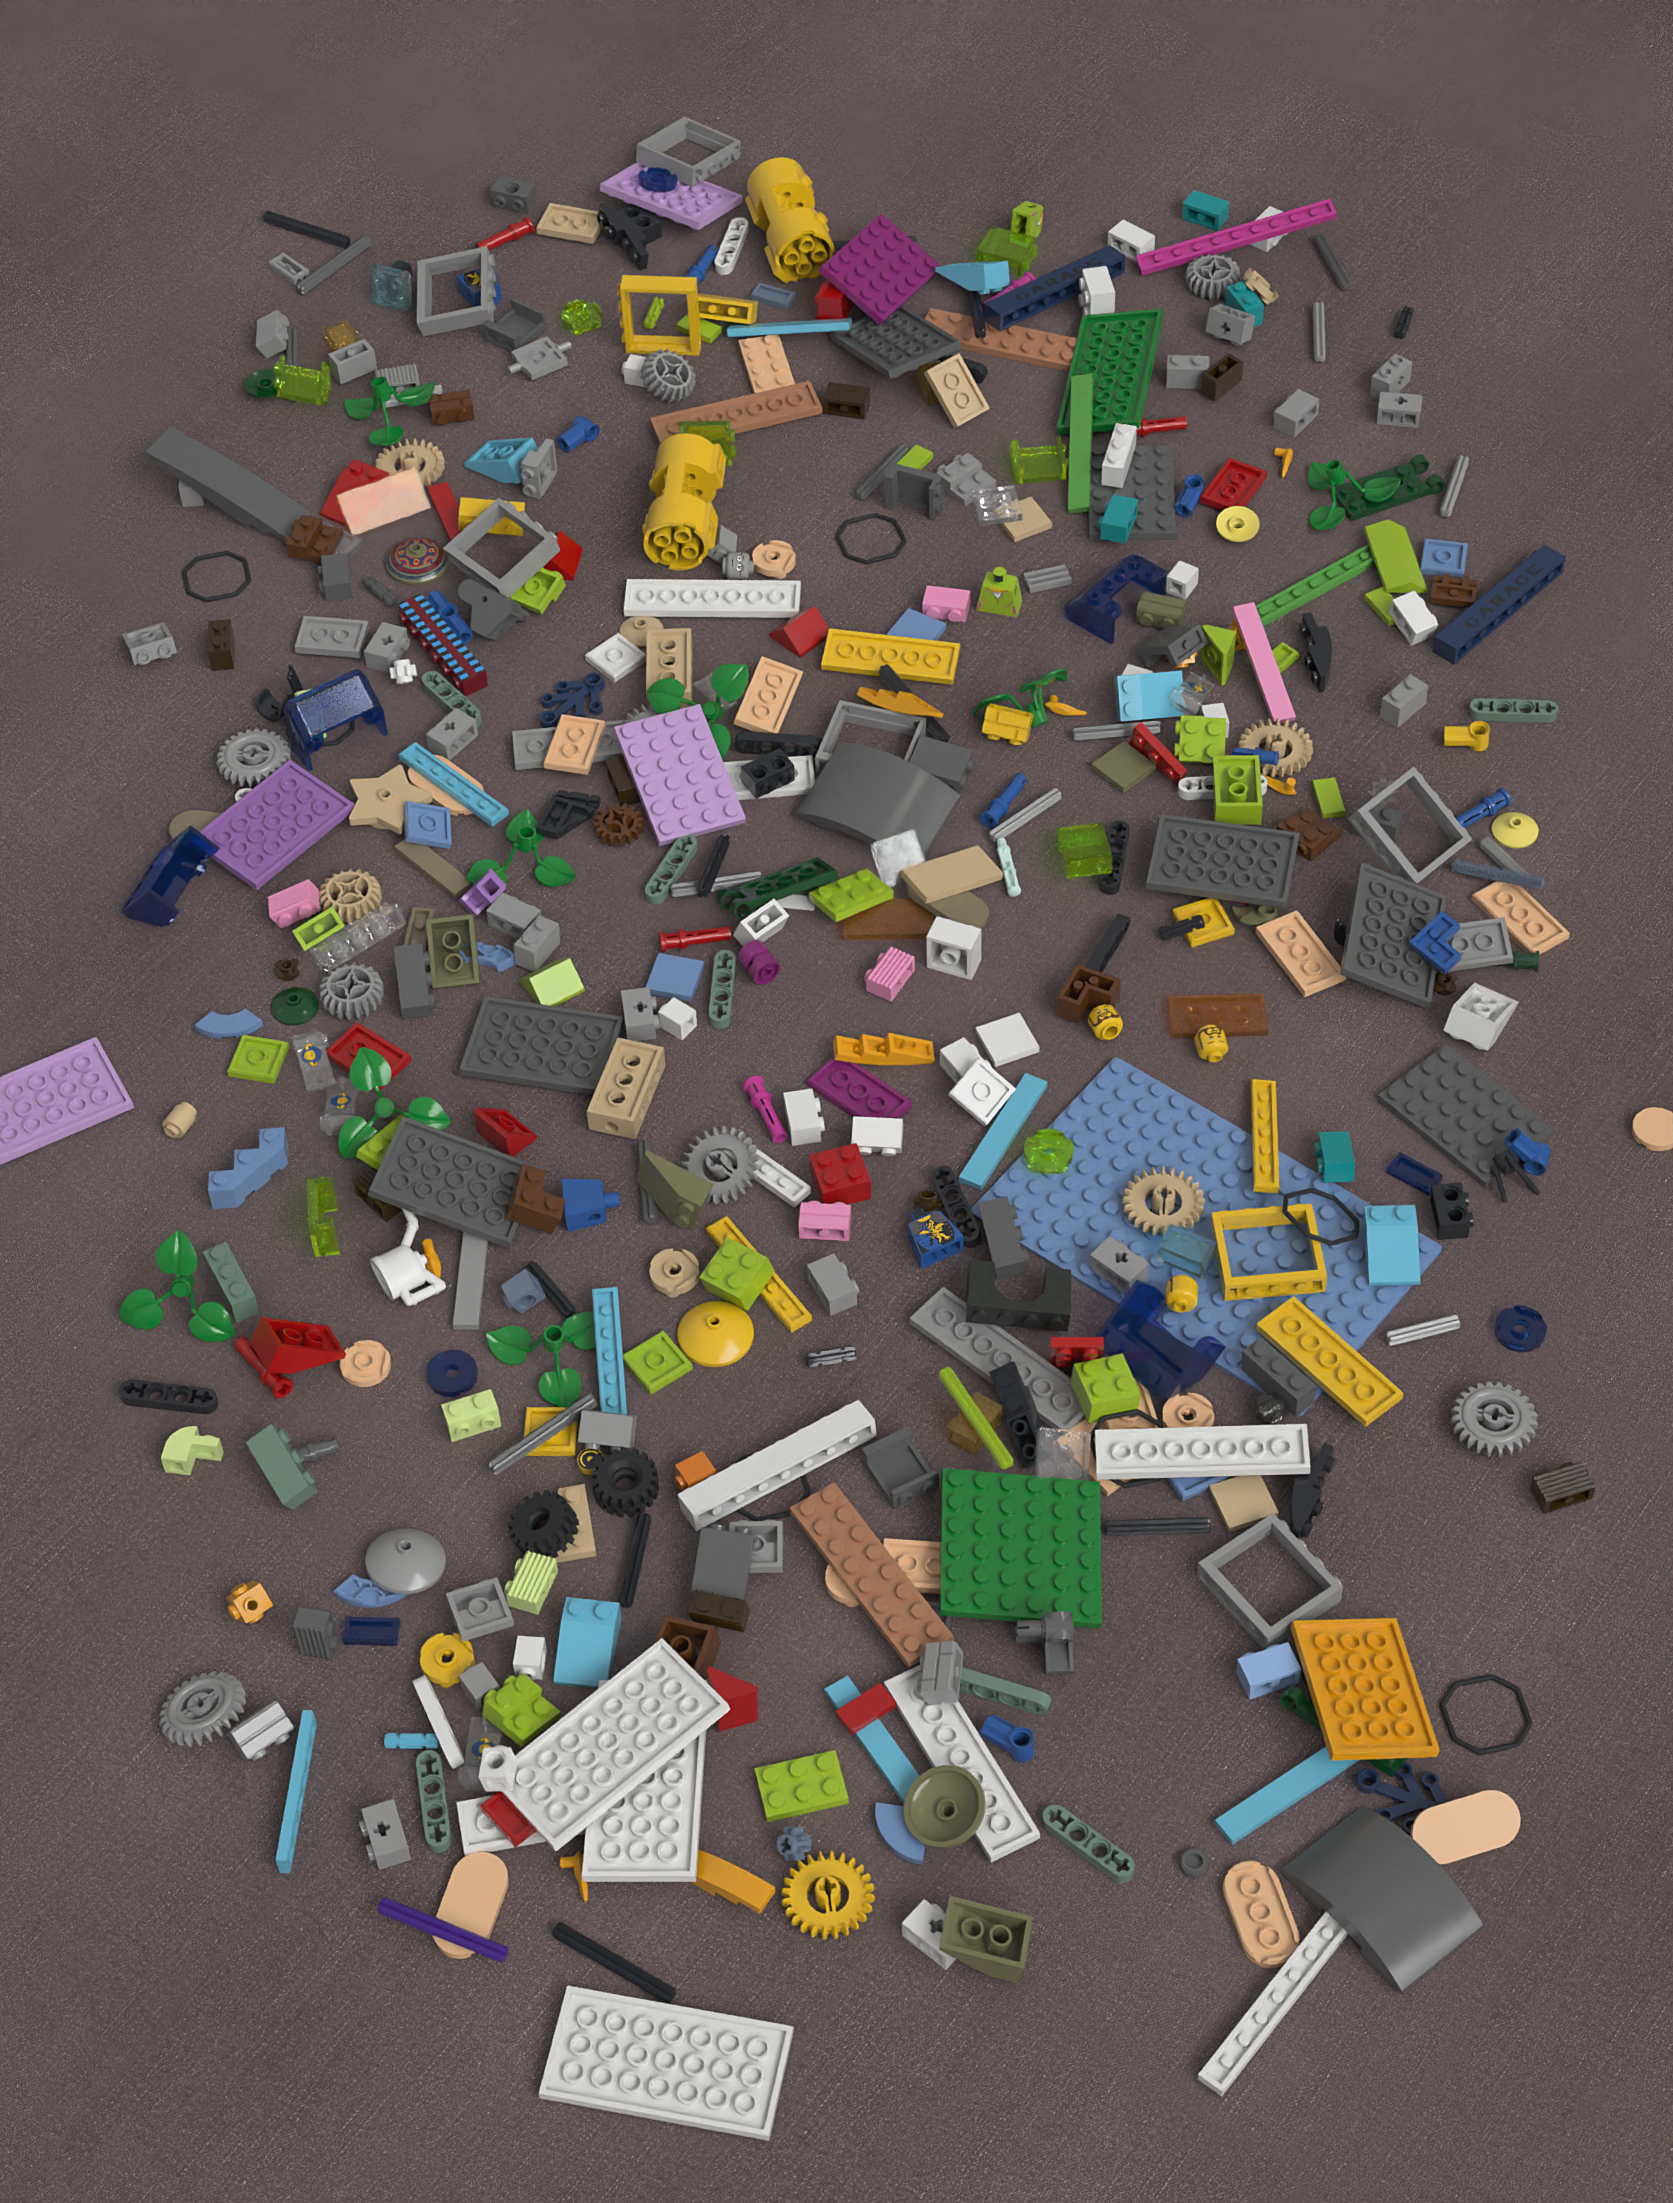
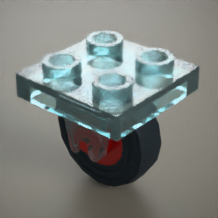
M400 260L394 262L391 267L374 263L370 267L372 303L409 312L412 309L411 265Z

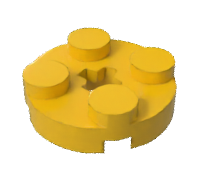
M444 1633L434 1635L424 1643L420 1652V1665L423 1674L427 1676L428 1680L435 1684H440L444 1688H449L455 1683L460 1682L459 1675L469 1666H475L471 1643L468 1640L462 1642L460 1635L457 1633L445 1636ZM453 1655L452 1661L443 1663L442 1656L449 1657Z

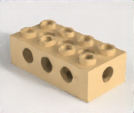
M691 628L647 630L646 693L647 689L654 682L665 678H673L681 682L685 687L682 698L693 701V645ZM667 662H672V663H674V664H672V665H667V664H665V663H667ZM646 695L647 709L649 710L650 701ZM680 702V709L691 706L686 703Z
M617 1038L587 1110L589 1130L636 1139L666 1066L664 1047Z

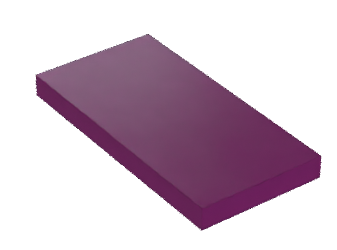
M834 1057L807 1080L809 1088L851 1117L899 1119L912 1107L911 1100L858 1064L834 1060Z

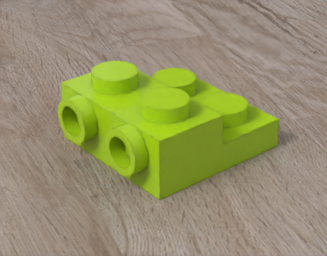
M542 567L509 598L516 601L520 606L542 615L551 601L556 602L566 584L559 572H551Z
M1181 715V720H1176L1175 734H1180V741L1175 743L1174 757H1179L1180 763L1213 764V756L1225 755L1226 718Z
M522 1673L517 1678L513 1675L508 1677L503 1684V1688L499 1691L492 1689L486 1694L483 1700L482 1716L519 1746L523 1747L559 1720L561 1711L541 1696L542 1688Z

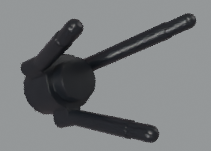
M1509 1149L1498 1153L1492 1158L1495 1165L1490 1169L1495 1175L1503 1203L1507 1202V1197L1500 1173L1507 1176L1516 1171L1536 1195L1540 1194L1535 1184L1517 1164Z

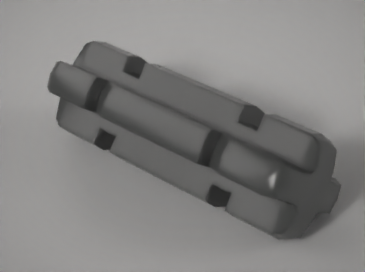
M368 576L364 579V587L388 606H393V604L397 603V596L374 577Z

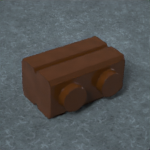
M470 389L439 395L435 394L429 399L433 426L475 419Z

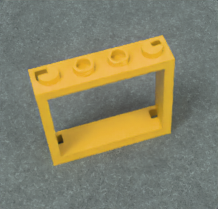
M622 275L621 284L618 283L617 296H621L619 312L623 316L620 317V328L624 329V332H622V342L625 343L626 353L651 354L653 351L656 352L659 349L664 351L668 348L670 353L676 351V355L699 356L701 328L697 277ZM630 292L687 294L690 337L634 335Z
M1312 1203L1289 1205L1288 1212L1299 1223H1306L1309 1233L1319 1236ZM1283 1206L1212 1212L1210 1228L1224 1301L1326 1292L1327 1273L1320 1242L1309 1238L1316 1270L1232 1277L1223 1230L1293 1223L1283 1214Z

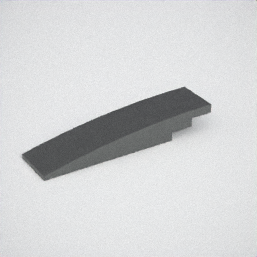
M169 427L145 451L147 457L248 529L254 526L266 536L272 533L284 542L285 536L287 534L291 535L293 532L292 525L294 520H299L301 515L312 516L309 510L263 479L172 427Z

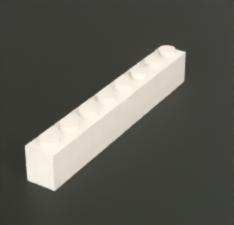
M859 1400L845 1405L840 1410L822 1417L819 1421L799 1429L796 1433L778 1440L773 1445L755 1452L752 1456L732 1464L729 1468L685 1489L678 1494L681 1512L693 1528L698 1531L702 1527L721 1519L876 1437L875 1419Z

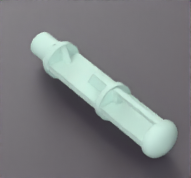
M999 838L996 841L998 846L996 851L999 855L1002 872L1004 873L1003 876L1008 889L1007 893L1011 897H1016L1021 893V888L1018 884L1016 869L1010 854L1011 850L1006 844L1005 838Z

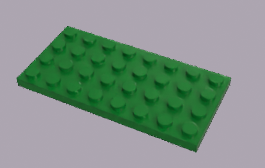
M1163 309L1082 316L1056 427L1058 434H1070L1071 376L1084 374L1093 375L1092 432L1113 431L1116 423L1137 426V429L1140 428L1164 318Z

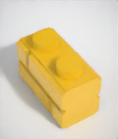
M990 703L986 709L982 733L987 734L989 739L1000 740L1001 737L1009 739L1008 742L1011 744L1022 745V743H1026L1029 739L1034 713Z

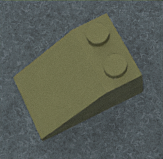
M474 915L427 919L432 989L480 984L477 921ZM471 943V945L466 946L465 948H463V946H464L465 944ZM462 950L467 958L472 957V961L465 963L458 952Z
M648 1150L644 1154L636 1177L637 1181L669 1220L675 1222L681 1228H687L692 1231L705 1208L713 1187L712 1183Z
M949 1895L939 1950L988 1976L1017 1983L1025 1968L1033 1916Z

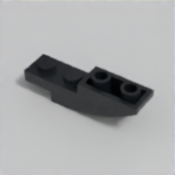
M599 204L596 218L599 225H602L606 236L612 240L615 246L622 244L623 249L627 250L632 263H635L639 270L647 269L649 254L646 251L647 238L643 232L619 211L606 204Z
M1311 612L1303 613L1302 623L1299 624V631L1301 636H1304L1306 639L1307 655L1304 656V664L1307 669H1310L1312 683L1317 685L1319 692H1324L1328 684L1331 667L1332 643L1327 626H1317Z
M1009 1362L990 1371V1377L1008 1418L1005 1422L1024 1468L1027 1469L1049 1459L1045 1434L1029 1387L1024 1386L1015 1362Z
M1326 1443L1323 1444L1315 1461H1310V1474L1296 1475L1290 1507V1528L1296 1538L1302 1539L1309 1536L1313 1526L1311 1521L1314 1516L1319 1517L1324 1503L1321 1502V1489L1325 1482L1323 1477L1326 1472L1330 1473L1336 1461L1333 1458L1334 1447Z

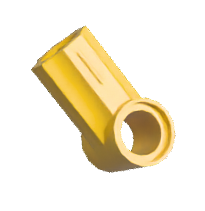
M1475 721L1470 726H1444V746H1469L1474 751H1483L1489 745L1490 727L1483 721Z

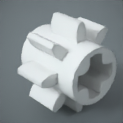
M409 659L394 661V667L389 668L391 679H396V684L413 682L412 676H417L415 664L410 665Z

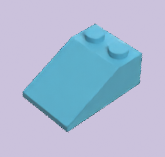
M1008 261L967 262L935 267L937 273L969 291L978 290V294L1002 291V287L1009 286L1010 284Z
M532 437L488 440L464 465L466 468L502 483L518 484L523 479L521 477L522 470H520L522 458L526 457L529 450L537 452L538 448Z
M1182 671L1114 676L1117 721L1185 715Z
M1415 1205L1364 1206L1362 1230L1369 1286L1420 1285L1418 1224Z
M566 1597L560 1625L553 1679L554 1684L598 1689L599 1680L610 1679L622 1621L620 1603Z

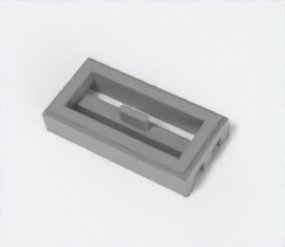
M284 252L268 262L269 268L293 285L298 284L297 280H304L303 276L308 277L310 275L308 269Z
M1065 564L1024 573V581L1030 593L1072 584V578L1069 576Z

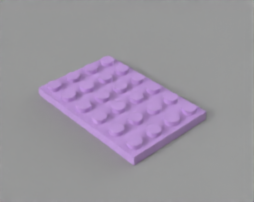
M637 162L600 183V191L608 196L624 200L625 203L637 205L656 213L658 216L670 218L674 222L685 224L694 230L703 228L743 202V195L703 180L691 187Z
M700 704L614 727V734L659 846L674 843L678 837L688 834L696 837L746 822V817Z
M97 1037L0 1077V1165L134 1108L131 1098Z

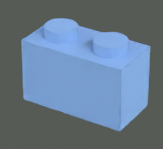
M1287 1642L1281 1645L1273 1644L1266 1648V1650L1257 1653L1249 1652L1244 1654L1241 1658L1237 1659L1236 1674L1250 1700L1300 1683L1301 1668Z

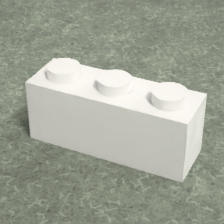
M1116 423L1102 465L1101 485L1123 488L1136 447L1137 426Z

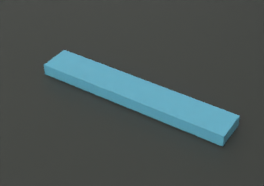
M852 319L730 325L727 328V335L729 337L845 331L851 328Z
M416 742L399 754V759L491 827L509 815L508 809Z
M1025 1073L960 1174V1183L980 1191L983 1189L1046 1090L1047 1081Z
M618 1288L592 1289L601 1412L627 1415Z
M848 1676L825 1688V1694L836 1710L861 1695ZM878 1718L854 1735L904 1804L908 1789L919 1777V1774Z
M312 1710L302 1711L276 1855L279 1873L289 1874L292 1868L317 1727Z
M1324 1747L1215 1819V1826L1233 1845L1359 1760L1331 1761L1327 1747Z

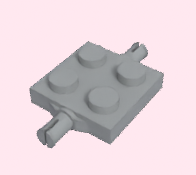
M546 336L511 351L512 359L516 363L507 366V371L511 375L521 370L531 380H535L567 366V358L562 352L572 349V345L569 340L559 345L555 344Z

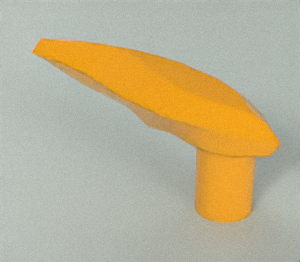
M1291 448L1275 449V456L1283 457L1282 479L1285 477L1292 461L1293 450Z
M1051 695L1049 702L1044 703L1050 711L1059 715L1083 716L1087 713L1067 704L1058 703L1056 695Z
M1263 775L1267 778V784L1275 791L1285 795L1297 794L1294 789L1296 784L1294 778H1288L1286 783Z
M425 1239L422 1243L424 1256L427 1259L426 1268L440 1278L441 1264L439 1257L434 1250L432 1240Z
M578 1851L574 1856L561 1857V1869L574 1868L575 1878L578 1881L582 1899L584 1902H587L588 1886L587 1882H583L582 1853Z

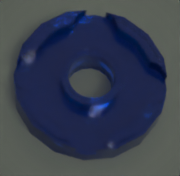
M651 167L645 172L641 170L638 174V184L646 190L668 192L677 187V175L675 173L672 175L668 169Z
M1517 1305L1514 1308H1506L1501 1311L1497 1316L1494 1331L1498 1341L1509 1350L1530 1352L1539 1348L1544 1342L1547 1325L1538 1311L1531 1307ZM1522 1325L1527 1328V1331L1520 1332L1514 1327Z
M448 1350L432 1358L427 1366L426 1376L429 1385L435 1393L444 1397H457L461 1395L460 1393L468 1392L477 1382L478 1368L475 1360L468 1353L461 1350ZM451 1370L459 1372L455 1377L446 1376L447 1372Z

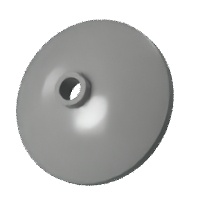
M401 1528L388 1531L371 1543L366 1552L365 1566L370 1579L380 1588L397 1594H413L430 1588L441 1578L446 1566V1556L442 1545L432 1535L417 1529Z

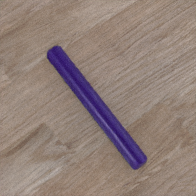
M383 1897L378 1905V1912L380 1914L490 1959L504 1962L507 1957V1946L387 1897Z

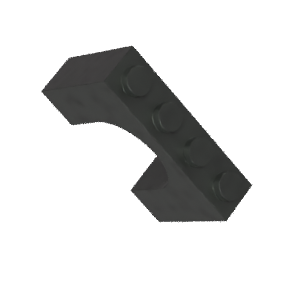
M970 1260L967 1275L966 1322L1068 1332L1071 1316L1070 1269L1046 1267L1043 1280V1294L1031 1302H1015L1005 1298L995 1286V1262Z

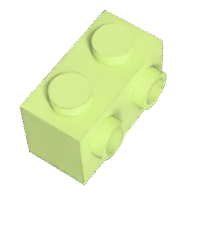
M491 1389L441 1404L444 1422L452 1442L501 1427L499 1410Z

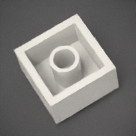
M1107 266L1082 269V278H1079V287L1082 290V294L1078 295L1080 307L1083 306V315L1114 313L1115 290Z
M936 917L926 937L927 968L972 980L981 961V929L950 919Z

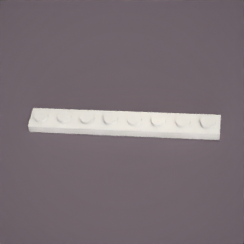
M1327 1912L1320 1918L1198 2074V2080L1220 2096H1223L1348 1935Z

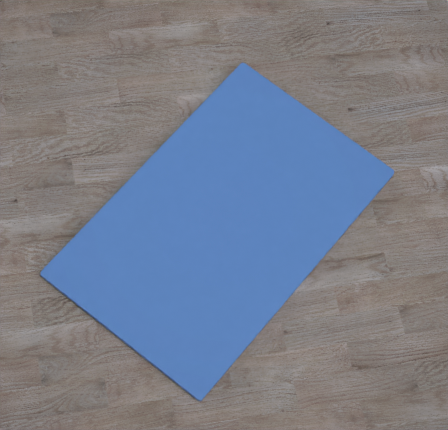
M1117 1057L1113 1058L971 1208L973 1216L983 1222L978 1203L1008 1196L1009 1204H1015L1018 1219H1014L1015 1227H1021L1024 1240L1019 1241L1020 1246L1026 1247L1028 1251L1056 1268L1070 1269L1072 1278L1279 1405L1281 1404L1241 1369L1242 1351L1260 1337L1267 1341L1316 1385L1315 1400L1324 1390L1256 1330V1324L1294 1296L1353 1349L1358 1351L1413 1286H1369L1362 1219L1364 1206L1373 1205L1333 1182L1324 1183L1323 1177L1280 1151H1278V1194L1253 1192L1251 1134ZM1164 1166L1166 1174H1169L1172 1167H1174L1175 1176H1178L1183 1170L1184 1180L1192 1175V1184L1199 1183V1190H1203L1202 1198L1205 1199L1204 1213L1200 1215V1221L1194 1223L1193 1228H1186L1185 1233L1176 1231L1175 1236L1167 1233L1166 1237H1162L1160 1232L1154 1236L1151 1230L1145 1233L1142 1231L1143 1226L1136 1228L1134 1221H1129L1127 1219L1128 1214H1125L1123 1211L1122 1198L1124 1197L1123 1191L1127 1188L1128 1181L1133 1182L1135 1174L1142 1180V1170H1145L1147 1175L1151 1176L1152 1167L1155 1168L1157 1174H1160L1161 1167ZM1314 1188L1336 1196L1359 1219V1237L1357 1239L1333 1246L1320 1242L1327 1273L1326 1292L1224 1301L1210 1228L1212 1212L1283 1206V1198L1286 1194ZM1162 1192V1198H1163V1214H1164L1165 1201H1164V1192ZM1152 1193L1146 1198L1145 1204L1150 1212L1156 1214L1152 1210ZM1313 1193L1288 1199V1206L1312 1203L1319 1237L1332 1241L1354 1235L1355 1222L1333 1200ZM1175 1195L1174 1211L1169 1215L1176 1213L1181 1208V1200L1177 1195ZM1300 1223L1307 1230L1306 1223ZM1294 1224L1223 1230L1232 1277L1316 1270L1310 1240ZM1418 1232L1421 1276L1441 1253L1442 1246ZM1109 1236L1125 1244L1130 1251L1136 1255H1141L1149 1263L1148 1279L1129 1297L1089 1270L1090 1254ZM1187 1275L1198 1284V1302L1196 1307L1189 1312L1179 1313L1172 1311L1165 1303L1166 1283L1174 1276ZM1309 1407L1305 1409L1302 1413H1300L1298 1416H1302L1309 1409Z

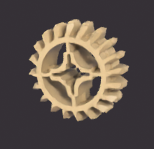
M351 868L348 872L341 870L338 875L332 873V879L325 878V884L321 885L319 891L320 908L324 912L333 906L343 923L347 922L351 925L355 921L360 924L361 919L368 921L369 915H375L376 910L380 909V902H382L381 888L375 877L370 876L368 872L362 873L360 869L353 872Z

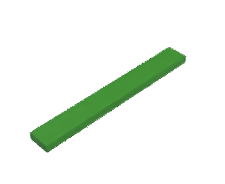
M1092 374L1071 376L1069 514L1089 512L1093 420Z
M1369 544L1257 604L1256 609L1263 627L1375 566Z

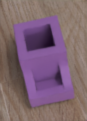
M490 868L458 901L475 917L506 889V884Z

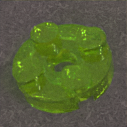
M585 299L571 301L564 306V311H561L562 324L565 328L571 330V333L574 335H580L583 332L597 329L602 325L601 307L591 301V304L585 303Z
M1041 1129L1036 1131V1135L1031 1138L1029 1136L1025 1142L1024 1158L1032 1172L1062 1174L1067 1171L1068 1166L1073 1160V1142L1071 1139L1069 1141L1068 1138L1064 1137V1133L1060 1130ZM1047 1148H1050L1054 1153L1046 1154L1044 1152H1046Z

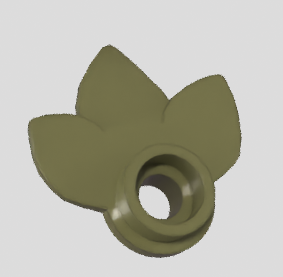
M1249 903V907H1232L1235 916L1241 918L1240 922L1247 925L1265 924L1277 919L1279 916L1277 909L1273 906Z

